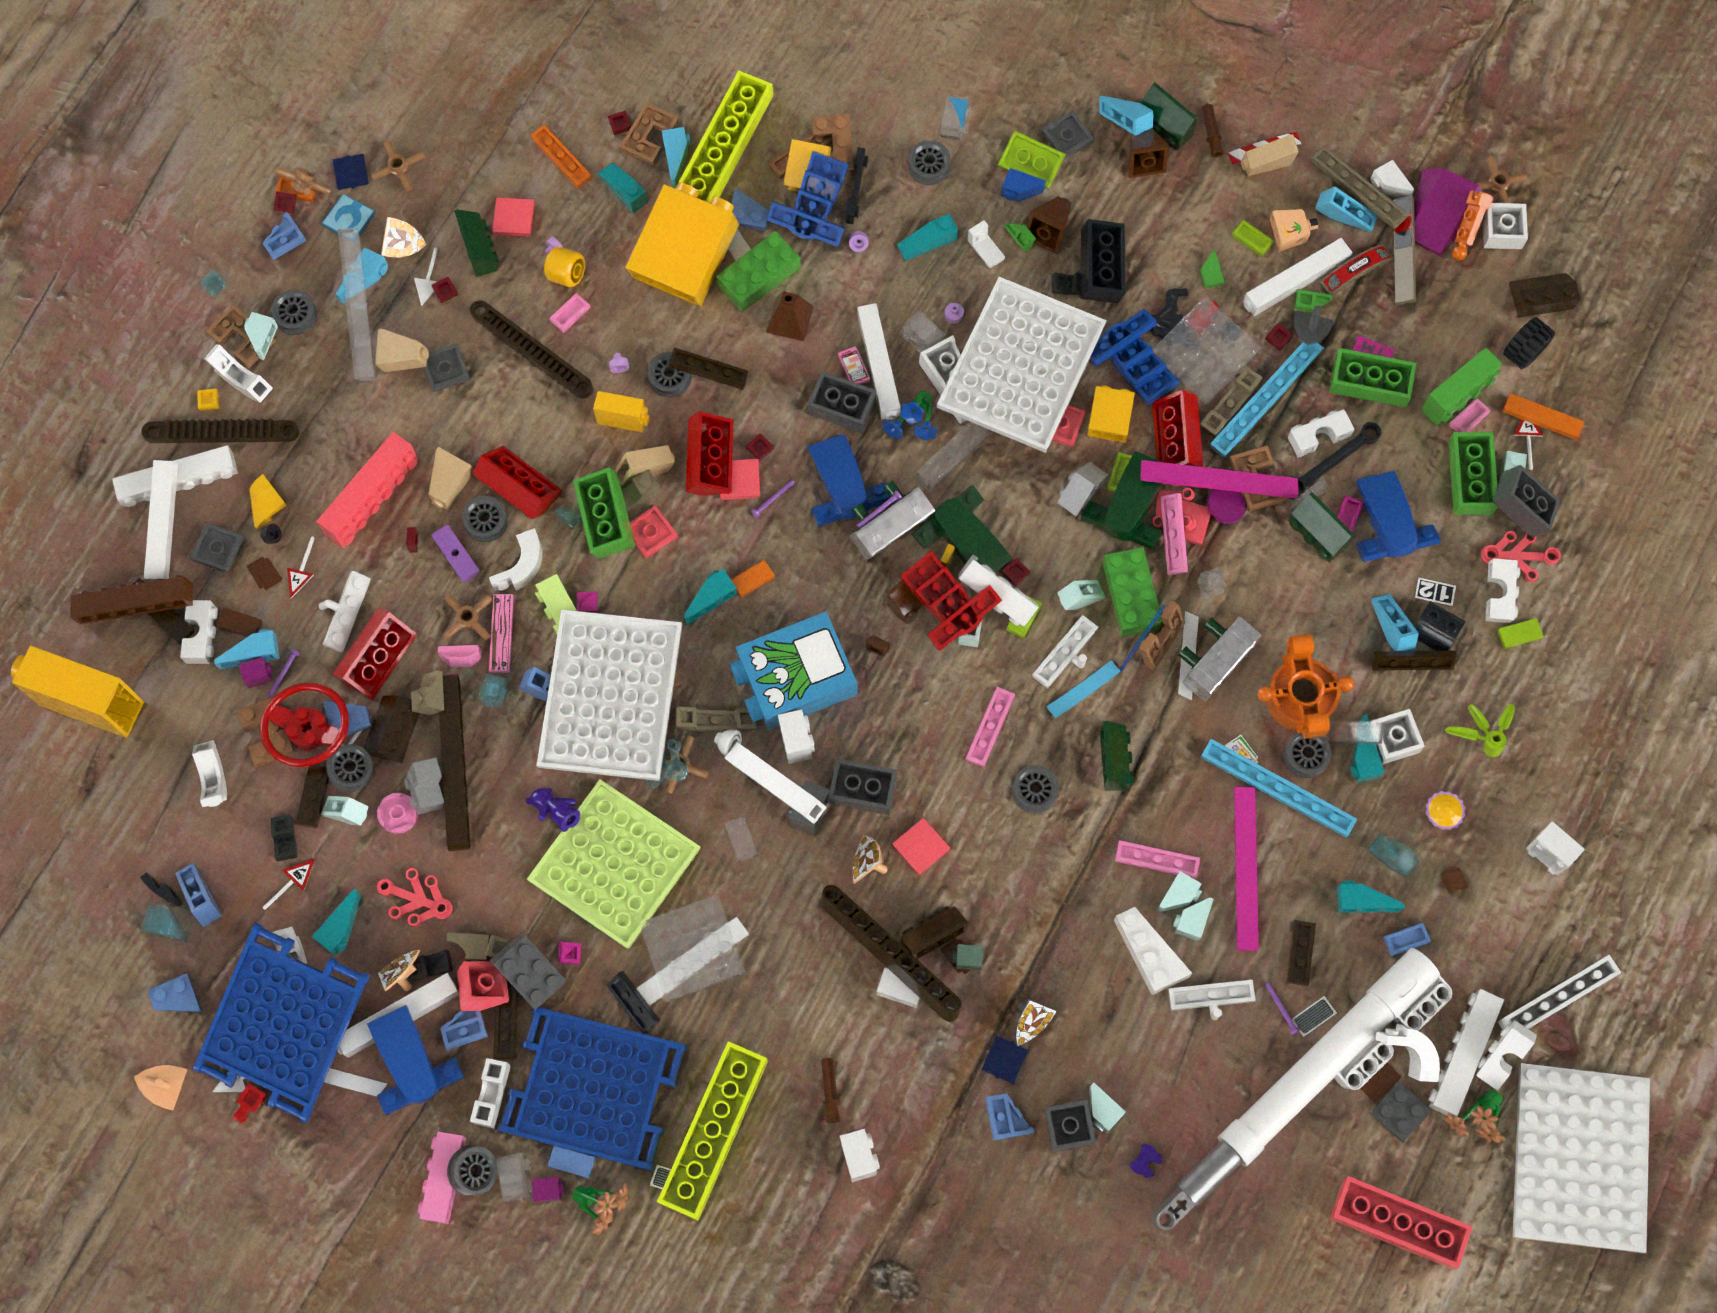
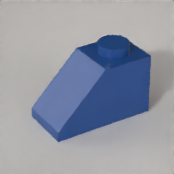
M1010 168L1002 185L1001 196L1009 201L1020 202L1043 193L1046 180Z

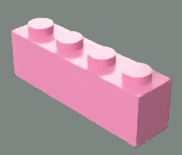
M437 1132V1137H433L431 1149L434 1151L432 1158H429L427 1163L429 1175L428 1180H424L422 1192L425 1194L423 1202L420 1201L418 1206L419 1219L449 1224L456 1190L449 1183L447 1167L452 1155L465 1147L466 1137Z

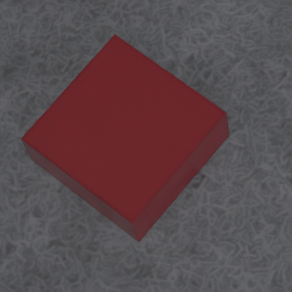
M626 110L608 116L614 135L630 130L631 125Z
M276 191L274 211L294 214L297 195Z
M449 277L431 285L440 303L458 295Z
M1278 323L1267 334L1265 340L1280 351L1292 339L1293 334Z
M761 433L746 445V449L756 459H759V462L774 450L773 445Z
M407 527L406 547L410 553H418L419 533L415 527Z
M1016 558L1002 570V574L1016 587L1030 575V571Z

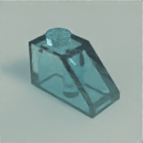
M1381 834L1367 849L1390 870L1405 877L1419 863L1409 846Z
M156 904V907L148 905L141 930L148 934L187 942V935L175 914L168 910V906Z

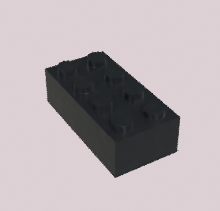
M1088 219L1081 228V299L1119 303L1125 295V224Z

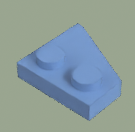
M735 189L732 199V205L734 206L732 213H734L739 223L738 227L766 231L769 210Z
M288 212L283 215L284 220L280 225H276L272 233L263 242L265 249L273 260L306 242L305 237Z
M323 702L328 724L340 729L341 716L335 702ZM346 704L349 714L347 735L372 727L369 710L366 706Z
M187 973L147 990L153 1008L156 1011L202 1012L192 981Z
M460 1010L451 1021L441 1028L447 1050L488 1037L480 1010Z
M1008 1094L985 1098L993 1141L1035 1133L1032 1126L1030 1127L1022 1117L1023 1114L1014 1106Z

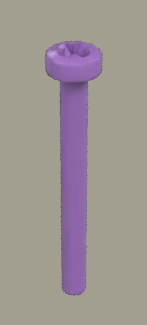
M791 480L759 508L752 509L751 513L753 516L758 518L761 511L795 484L794 481Z
M896 490L894 496L856 526L859 529L862 528L895 500L902 499L901 494Z
M290 650L292 654L266 697L271 698L294 658L296 656L299 657L300 653L298 651Z
M1269 982L1266 983V988L1292 1030L1290 1031L1291 1035L1298 1033L1301 1029L1299 1027L1296 1028Z

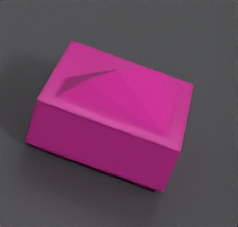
M577 592V611L598 613V593Z
M559 942L558 963L579 965L581 943Z

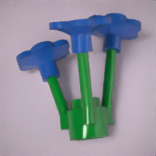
M920 391L912 402L903 403L901 406L902 411L900 412L901 417L894 422L884 420L882 423L883 430L891 438L901 439L903 437V431L900 428L901 422L906 419L909 424L914 422L920 423L923 419L924 410H927L923 424L914 427V435L923 440L935 439L937 437V429L931 427L929 422L933 408L931 404L932 395L927 391Z

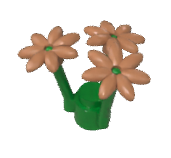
M1488 1090L1485 1096L1481 1095L1478 1101L1462 1117L1456 1116L1454 1118L1448 1113V1118H1445V1121L1451 1125L1450 1129H1456L1459 1136L1463 1134L1468 1135V1132L1465 1130L1467 1126L1464 1123L1472 1115L1475 1117L1473 1120L1474 1124L1481 1123L1482 1129L1477 1128L1478 1137L1486 1138L1487 1142L1493 1140L1496 1143H1500L1501 1140L1505 1139V1137L1499 1135V1131H1496V1122L1499 1119L1498 1114L1501 1110L1500 1104L1503 1098L1494 1090Z
M623 1183L622 1189L615 1193L595 1189L591 1186L588 1188L583 1185L576 1187L572 1196L573 1201L579 1203L578 1208L584 1210L595 1219V1226L597 1227L592 1231V1234L596 1233L598 1236L603 1229L606 1230L608 1228L607 1224L613 1221L611 1208L617 1207V1211L625 1209V1201L629 1199L627 1194L630 1189L626 1183ZM595 1194L604 1195V1199L595 1198ZM593 1202L599 1206L595 1213L587 1207L592 1205Z

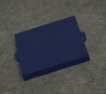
M364 154L347 155L344 158L333 159L338 190L355 189V187L369 184Z
M996 1035L981 1070L994 1075L996 1079L1000 1078L1014 1084L1028 1050L1021 1046L1017 1047L1014 1041L1010 1042Z

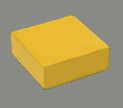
M217 388L197 390L199 411L219 409Z
M948 544L940 560L941 564L944 567L946 566L947 569L955 555V546Z

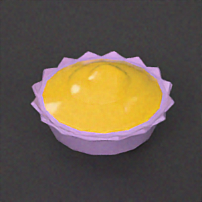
M1440 791L1428 798L1426 814L1434 826L1440 829L1451 830L1452 828H1457L1460 823H1463V818L1466 816L1464 812L1466 807L1463 805V800L1459 799L1457 794H1452L1450 791Z

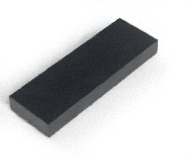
M624 971L619 972L606 985L643 1034L648 1033L661 1021Z

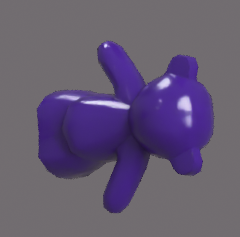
M539 788L533 791L530 797L526 798L527 804H532L538 809V819L540 821L545 820L548 813L549 818L558 824L562 832H566L569 828H574L580 820V811L571 807L576 804V800L573 798H554L550 788Z

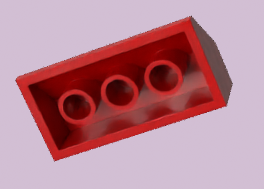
M1180 390L1153 402L1156 459L1163 463L1203 467L1198 396L1188 391Z
M701 411L688 418L685 492L701 496L730 494L732 492L734 419Z
M505 446L481 455L473 472V475L479 478L482 483L488 485L495 493L504 497L511 505L516 506L531 519L543 515L563 492L562 489Z
M377 609L332 675L348 687L373 700L417 636V633L389 611Z

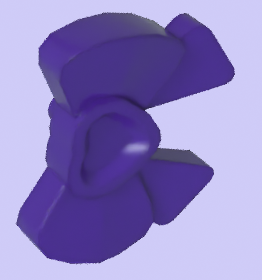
M1143 1144L1141 1146V1153L1135 1161L1129 1164V1167L1136 1174H1144V1178L1152 1177L1154 1173L1147 1165L1150 1164V1160L1162 1164L1161 1154H1157L1152 1146Z

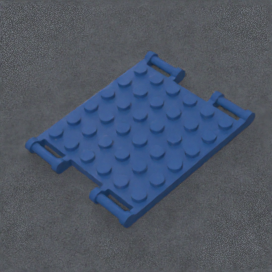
M255 923L194 1064L193 1071L197 1073L203 1072L220 1080L229 1088L233 1087L237 1080V1075H240L273 1091L268 1101V1106L272 1108L277 1107L300 1118L301 1122L307 1123L370 975L364 972L361 974L338 963V960L332 957L328 960L324 971L318 970L288 956L295 940L291 938L285 939L264 929L262 925ZM258 936L282 946L281 951L279 952L256 941ZM333 970L358 981L356 986L331 976ZM208 1060L229 1070V1074L227 1075L206 1065L205 1061ZM280 1095L305 1106L304 1109H299L280 1100Z
M540 1007L536 1010L533 1008L530 1028L526 1041H523L521 1048L536 1051L535 1059L525 1092L509 1089V1099L502 1122L498 1125L497 1131L653 1171L655 1166L653 1162L659 1140L665 1130L649 1125L660 1084L677 1087L678 1071L683 1053L686 1052L688 1046ZM541 1016H546L539 1045L534 1044ZM669 1049H674L676 1051L669 1076L666 1078L662 1075ZM517 1098H520L522 1103L515 1127H509ZM646 1132H651L653 1134L645 1162L639 1161Z

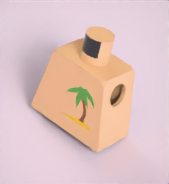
M1302 209L1274 210L1270 217L1279 252L1307 242L1310 230L1318 229L1317 218L1306 219L1305 212Z

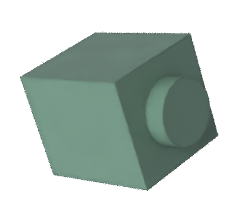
M958 944L957 950H953L952 963H956V969L981 970L983 946Z

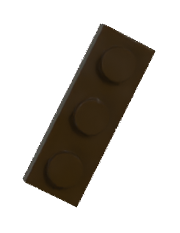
M316 765L308 767L296 825L318 828L329 780L327 767Z
M1294 921L1286 983L1302 986L1309 985L1316 923Z

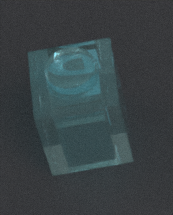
M486 673L479 693V697L484 705L501 707L509 685L505 678Z

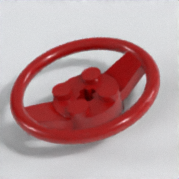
M300 683L290 686L278 693L268 703L263 712L260 722L262 743L266 751L275 760L285 765L308 767L319 764L331 757L344 742L349 728L348 710L340 695L325 685ZM301 691L323 693L330 697L339 709L341 716L340 729L329 725L323 714L316 709L300 707L293 711L278 704L288 696ZM269 721L284 730L294 746L302 751L309 752L311 749H316L319 746L329 747L324 752L311 758L295 759L287 757L276 750L271 743L268 733Z

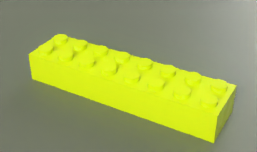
M738 70L679 182L699 191L698 199L710 203L713 197L720 198L773 97L772 83Z
M729 1041L727 1042L657 1200L660 1205L699 1221L768 1063L766 1057Z

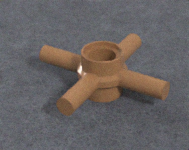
M390 141L385 142L383 145L389 155L388 166L371 173L373 181L392 174L395 178H400L406 191L412 190L413 187L407 177L408 166L425 159L423 151L405 159L402 155L396 154Z
M1490 156L1487 158V162L1492 175L1488 181L1477 183V185L1482 190L1488 189L1490 193L1499 195L1501 203H1510L1506 193L1509 184L1527 181V174L1509 177L1505 171L1498 170L1494 156Z
M277 167L275 170V174L292 180L291 187L305 195L311 194L310 188L327 195L331 192V188L313 181L315 175L301 167H297L295 173Z
M451 594L446 596L445 601L457 612V622L443 634L445 639L449 640L461 628H473L485 641L488 640L491 635L478 623V613L493 601L492 598L486 595L472 608L470 606L462 607ZM468 614L472 615V618L470 620H463L464 616Z
M687 735L680 753L672 757L663 756V763L669 766V770L672 773L665 788V793L672 795L679 776H684L687 773L705 779L709 776V771L691 765L687 757L695 739L692 736ZM678 761L685 763L681 769L675 768L674 765Z

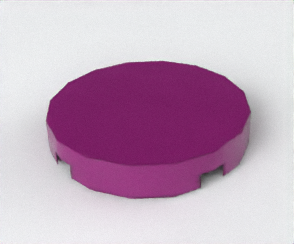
M1214 489L1207 498V508L1210 515H1213L1219 523L1226 525L1234 524L1245 514L1246 502L1240 492Z

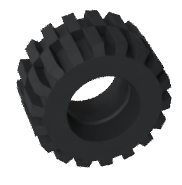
M1538 317L1532 318L1510 340L1504 349L1503 355L1521 370L1527 368L1554 338L1555 331Z

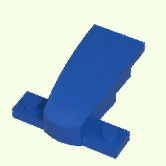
M812 151L801 188L798 191L795 207L791 208L773 201L767 220L789 228L792 233L801 238L819 239L838 247L845 227L826 220L841 189L849 164Z
M1143 309L1127 321L1117 323L1106 330L1102 338L1098 340L1089 361L1096 367L1107 358H1110L1126 382L1149 406L1178 386L1179 379L1166 368V363L1153 353V348L1140 338L1141 335L1157 325L1156 319Z
M845 434L808 446L816 470L832 499L831 502L811 508L818 527L840 519L855 518L856 516L851 510L860 503L863 504L866 511H869V509L882 505L890 499L888 493L883 489L886 485L885 482L867 489L864 488L857 462Z
M1395 471L1356 481V486L1363 497V506L1371 518L1370 524L1378 535V538L1357 542V550L1363 562L1387 556L1402 557L1411 554L1416 549L1440 544L1441 538L1433 524L1415 528L1407 498Z
M407 1005L367 1023L377 1048L397 1083V1086L377 1095L386 1116L410 1104L426 1102L435 1097L441 1089L465 1078L455 1057L432 1068L427 1049L424 1047L418 1028L415 1026Z

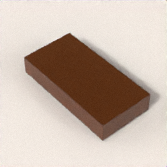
M223 607L216 626L217 628L248 637L258 632L262 621L261 619Z

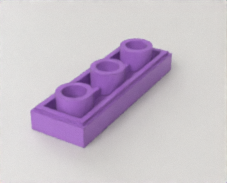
M448 524L431 535L463 583L480 573Z

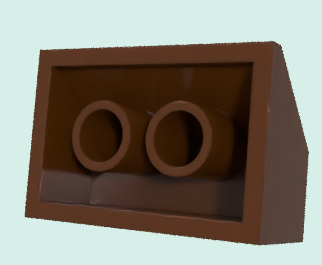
M903 580L887 593V606L903 622L908 618L910 620L914 618L918 613V609L923 605Z

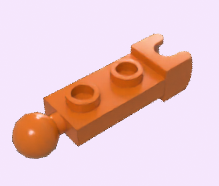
M1470 191L1466 201L1468 207L1454 241L1459 245L1452 250V256L1455 260L1461 261L1466 258V246L1473 245L1485 210H1489L1493 197L1484 192Z

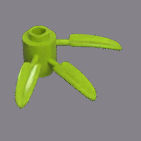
M1509 704L1497 723L1499 730L1489 732L1488 728L1490 725L1482 712L1475 705H1468L1469 712L1481 731L1484 730L1486 737L1478 735L1479 732L1477 730L1465 727L1452 726L1445 729L1446 733L1474 741L1477 739L1484 740L1482 744L1483 752L1489 757H1497L1502 753L1506 745L1507 739L1502 731L1503 729H1508L1515 712V706Z

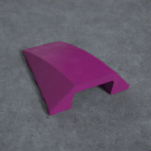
M1445 168L1423 169L1414 201L1415 244L1440 256L1456 239L1457 231L1468 207L1466 201L1470 191L1483 192L1480 186Z

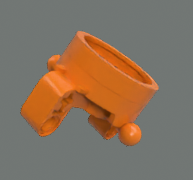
M1312 634L1289 637L1286 643L1287 654L1282 655L1284 664L1276 670L1268 687H1261L1257 692L1258 699L1266 702L1267 708L1275 721L1289 730L1302 733L1304 739L1326 736L1330 729L1329 718L1338 704L1341 690L1348 692L1354 688L1353 678L1343 676L1338 679L1336 673H1332L1324 664L1312 659V653L1314 652ZM1298 680L1312 682L1317 689V698L1309 703L1298 700L1293 695L1292 685Z

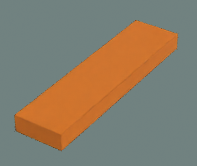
M545 124L530 134L531 139L577 189L592 178L589 171Z
M1512 393L1508 395L1502 411L1574 440L1579 438L1584 421Z

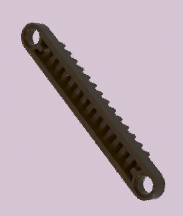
M478 300L471 304L470 312L475 321L485 327L488 332L497 336L500 341L502 340L506 345H509L511 349L521 354L523 358L532 362L535 367L537 366L541 371H544L547 376L549 375L558 384H561L579 398H587L592 394L593 386L590 379L485 301ZM479 307L485 308V312L482 315H477L475 310ZM582 383L588 385V389L584 392L578 390V386Z
M272 419L152 421L144 424L141 430L143 437L149 443L291 442L296 440L300 433L295 422ZM293 427L294 431L291 435H285V428ZM156 428L157 434L152 437L148 436V431Z

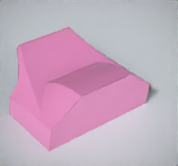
M479 645L438 646V654L441 660L450 667H472L482 659V651Z

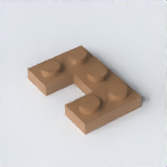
M646 102L621 143L620 151L650 165H654L662 152V148L647 141L654 128L661 132L662 130L676 128L680 121L679 117Z
M850 114L812 116L813 137L832 136L833 152H830V157L848 163L847 172L854 171Z
M232 304L206 332L221 346L234 333H237L245 342L233 354L245 366L250 368L259 359V356L244 328L245 321L249 317ZM274 337L270 344V347L276 342Z
M1268 445L1235 454L1229 458L1233 471L1257 473V470L1274 465ZM1242 492L1249 512L1287 500V497Z
M1171 601L1161 613V619L1164 624L1161 632H1158L1156 635L1149 633L1147 638L1143 639L1140 644L1139 650L1146 667L1153 671L1185 624L1179 604Z
M274 697L236 710L244 731L260 725L263 712ZM269 721V738L276 750L285 756L295 753L292 742L285 731ZM262 742L248 747L256 767L275 760L266 751Z

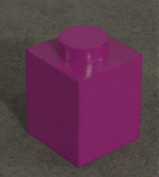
M263 657L239 664L243 682L248 688L272 681L270 675L273 674L272 666Z
M559 1177L532 1179L533 1202L535 1203L561 1201L562 1195H565L564 1181L561 1182Z

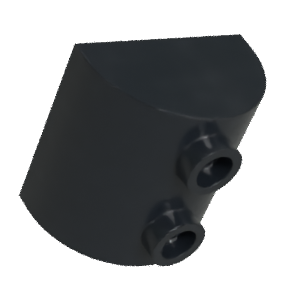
M1430 601L1414 626L1419 633L1417 640L1435 651L1449 650L1466 621Z

